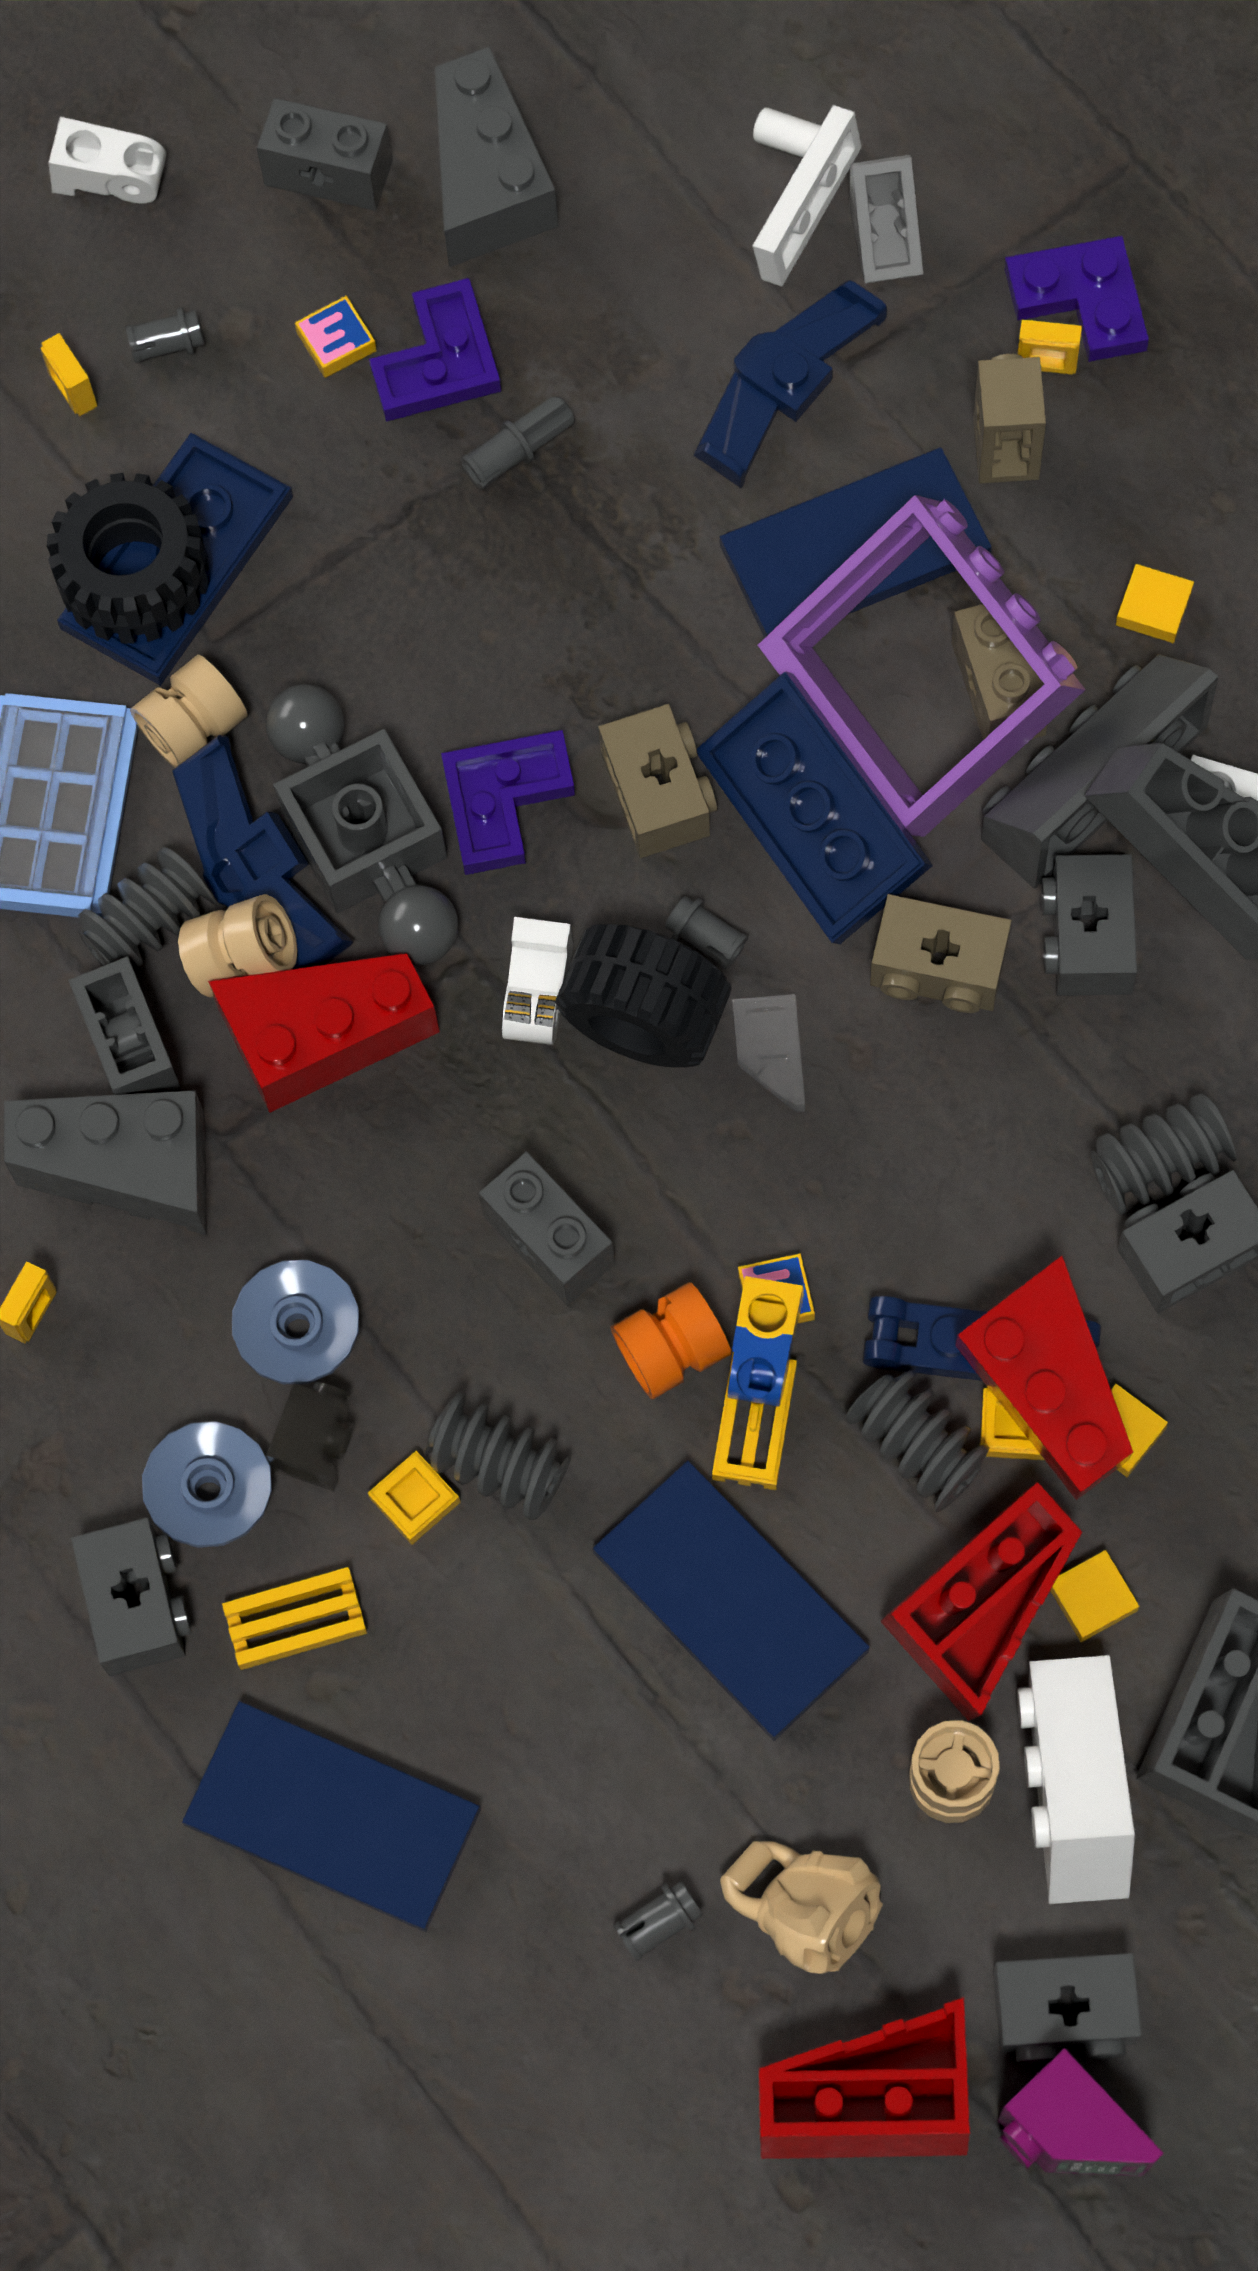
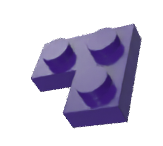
M1122 236L1005 258L1004 270L1017 321L1075 310L1079 326H1082L1081 334L1088 362L1147 351L1149 338Z
M469 278L413 292V305L425 344L369 359L372 376L386 422L501 392L500 378Z
M563 730L441 753L465 875L525 864V854L515 807L575 796Z

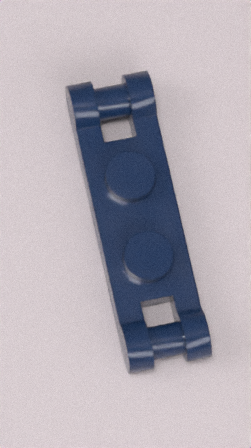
M888 1296L873 1297L870 1299L868 1320L873 1322L872 1339L864 1343L862 1362L867 1366L878 1369L902 1372L913 1370L919 1374L983 1381L955 1345L957 1335L987 1312L908 1303L902 1299ZM1086 1320L1093 1342L1097 1348L1100 1346L1101 1325L1097 1322ZM899 1327L918 1330L916 1347L902 1346L897 1343Z

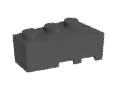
M490 47L436 66L435 81L443 221L449 267L559 227L555 188Z
M196 1091L4 1101V1162L16 1185L93 1205V1202L129 1211L131 1216L150 1220V1217L186 1226L188 1231L207 1235L205 1114Z
M1233 1588L1213 1600L1136 1776V1780L1253 1838H1258V1600Z

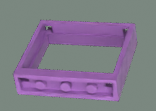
M914 495L758 644V647L779 675L786 671L796 676L911 836L925 837L1086 689L1073 674L1077 670V665L1072 656L1057 642L1051 641L1049 643L1036 626L1041 619L1035 608L1017 593L1012 595L1002 582L1000 577L1004 574V570L998 560L982 546L976 548L966 535L964 530L968 527V523L960 511L945 499L941 502ZM931 536L1044 685L922 795L812 647Z

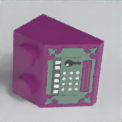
M1065 2048L1004 2106L998 2122L1004 2128L1002 2130L1003 2134L999 2137L1000 2141L1027 2169L1036 2162L1048 2173L1143 2176L1164 2154Z

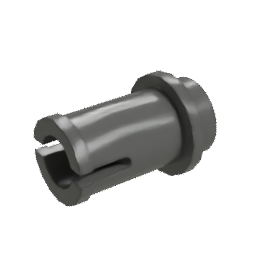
M183 307L177 308V315L126 326L130 347L133 348L132 355L135 363L186 349L189 355L195 354L194 347L205 345L196 310L184 312Z
M684 896L671 912L665 927L673 932L672 939L678 942L684 939L727 970L743 950L749 936L745 933H740L703 908L705 905L703 899L697 898L693 901L689 897Z
M682 1881L671 1888L667 1883L663 1884L661 1888L664 1893L621 1922L618 1921L613 1924L618 1935L622 1937V1941L637 1962L642 1959L643 1955L683 1928L687 1927L690 1932L696 1929L693 1922L703 1916V1913Z

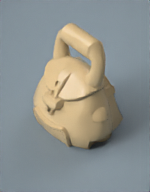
M773 1841L752 1842L720 1878L725 1900L743 1916L757 1921L759 1928L771 1936L780 1955H784L793 1965L810 1973L825 1974L827 1972L839 1971L840 1967L857 1951L869 1933L873 1931V1924L883 1905L879 1898L881 1888L879 1879L870 1872L868 1866L861 1858L826 1855L822 1851H812L811 1854L801 1855L794 1849ZM772 1860H776L783 1865L785 1869L771 1881L761 1898H753L743 1894Z

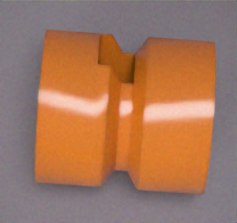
M691 1282L658 1299V1312L651 1314L640 1309L611 1326V1332L622 1356L650 1399H655L683 1383L684 1370L686 1368L692 1367L702 1372L731 1355L728 1340L704 1297Z

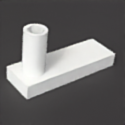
M833 105L822 126L770 108H764L758 115L753 131L755 142L803 158L753 244L762 280L779 286L784 285L849 171L851 163L854 162L862 148L853 111Z

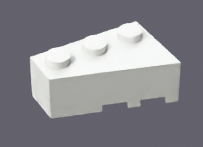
M1110 1655L1029 1661L1028 1687L1017 1688V1706L1020 1728H1031L1033 1746L1024 1747L1025 1773L1028 1788L1037 1787L1039 1806L1032 1807V1828L1035 1848H1043L1049 1904L1129 1898L1135 1834Z

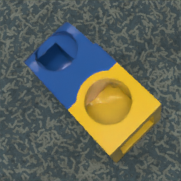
M745 1276L732 1347L734 1355L728 1386V1398L780 1406L804 1298L802 1285Z

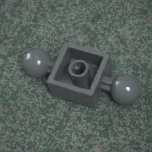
M298 684L283 690L273 699L268 708L265 720L266 733L271 745L280 755L293 762L306 763L308 767L273 784L281 814L334 910L338 914L379 893L384 905L379 915L378 931L382 944L389 954L407 953L414 966L428 965L440 960L451 950L458 935V916L454 906L444 894L434 888L417 885L412 876L447 859L443 833L386 730L382 729L341 750L338 745L344 733L345 722L343 711L338 701L328 691L315 685ZM362 819V821L364 822L362 824H352L354 821Z

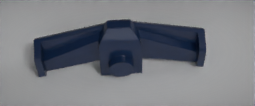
M848 280L776 331L765 332L752 337L733 359L735 371L693 456L742 488L745 483V477L777 411L779 410L797 422L832 381L833 368L823 361L872 326L881 325L887 318L886 304L857 283Z
M218 735L172 770L204 869L202 877L217 902L227 907L264 894L275 898L287 913L296 936L297 958L296 964L292 969L325 965L350 947L353 941L346 934H343L289 881L291 877L309 864L278 813L266 812L253 822L230 751L231 744L229 738Z

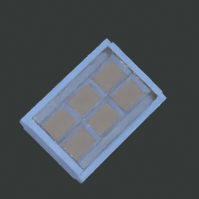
M8 693L5 696L0 695V909L79 917V913L84 909H88L103 918L98 898L105 893L110 894L138 733V725L132 717L131 708H127L125 705Z

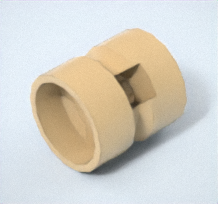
M198 654L170 677L171 688L169 690L157 687L130 709L133 719L145 737L174 768L208 744L207 737L209 735L214 737L218 735L224 736L248 716L244 704L224 676L208 660Z
M267 894L230 905L226 912L217 910L187 920L179 932V954L184 970L192 985L201 994L208 997H213L208 981L292 970L296 964L297 943L292 923L279 902Z
M962 1720L941 1722L930 1727L920 1737L911 1759L909 1772L910 1791L917 1806L929 1817L944 1823L965 1822L978 1816L990 1803L999 1774V1754L991 1737L978 1726Z

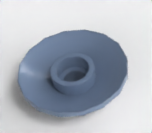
M310 1260L281 1261L260 1270L242 1287L232 1310V1336L242 1359L260 1376L281 1384H309L332 1374L350 1356L359 1335V1307L349 1285L331 1268ZM297 1319L305 1320L310 1324L308 1332L300 1338L291 1337L286 1333L288 1325Z
M217 1421L190 1423L167 1434L150 1453L142 1474L143 1502L154 1524L171 1539L197 1548L224 1546L247 1535L264 1516L272 1494L271 1468L260 1445L241 1429ZM210 1482L218 1485L221 1490L219 1495L213 1500H202L196 1494L198 1488L204 1483Z

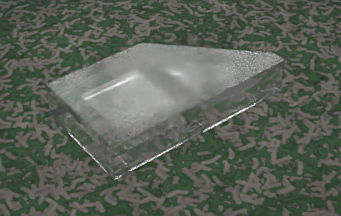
M795 994L732 999L738 1066L795 1112L805 1111Z

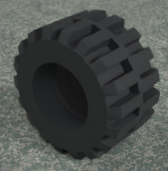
M123 473L110 474L111 483L100 485L96 478L85 484L87 493L83 496L73 492L65 500L68 512L57 511L51 522L55 533L48 534L47 548L50 554L48 561L62 601L68 613L73 612L76 622L86 630L93 626L96 637L109 641L112 634L117 633L121 643L134 644L135 635L141 634L146 635L147 642L159 639V629L168 626L174 632L183 625L180 616L183 612L193 616L200 606L197 594H206L209 582L206 572L210 571L209 559L196 514L193 515L190 503L182 494L175 497L173 486L163 480L153 487L150 476L136 473L134 481H126ZM146 542L160 548V552L155 560L137 573L117 576L97 569L103 557L121 544Z
M597 924L585 930L559 990L555 1004L558 1006L557 1009L561 1015L580 1033L615 1053L651 1065L688 1068V1066L695 1067L700 1065L701 1061L704 1060L732 988L731 984L726 980V976L709 960L674 939L634 926Z

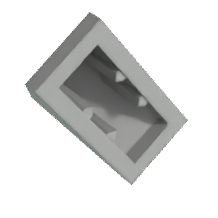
M904 155L851 163L849 209L864 283L923 275L911 156Z

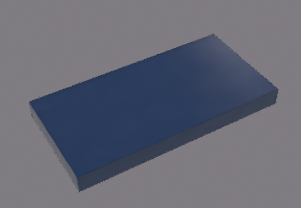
M190 433L153 487L161 480L173 486L175 497L182 494L190 503L193 515L196 514L209 559L210 571L206 572L209 582L206 594H197L200 606L194 615L183 612L180 615L183 625L174 632L168 626L159 629V639L147 642L145 634L135 635L134 644L121 643L117 633H113L109 641L96 637L93 626L85 630L76 622L73 612L68 613L66 608L57 619L62 631L160 686L293 498L291 487L193 433ZM146 542L124 543L109 551L103 557L97 569L117 576L134 574L149 566L157 557L160 548Z
M942 447L720 536V547L764 638L914 495L941 502L945 499L953 504L968 523V527L964 532L976 548L982 546L991 553L992 546ZM930 536L848 614L947 575L957 569Z
M785 671L696 749L701 761L831 943L842 944L885 907L888 894L898 896L933 866L793 673Z
M689 1461L685 1462L592 1548L593 1554L773 1741L780 1737L870 1651L868 1644Z
M238 1701L182 1823L190 1829L426 1932L480 1814L481 1808L479 1805Z

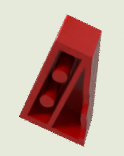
M407 953L208 981L217 1008L269 1113L440 1032L435 1007Z
M1060 1256L959 1333L955 1346L1072 1496L1078 1500L1125 1464L1133 1454V1449L1063 1256Z
M1037 1482L1016 1498L880 1621L968 1721L982 1715L991 1699L990 1696L1009 1661L1013 1659L1025 1632L1039 1607L1043 1605L1082 1531Z
M964 1997L943 2004L942 2009L904 2022L902 2018L882 2025V2030L844 2043L839 2040L759 2068L761 2159L967 2156L970 2125Z

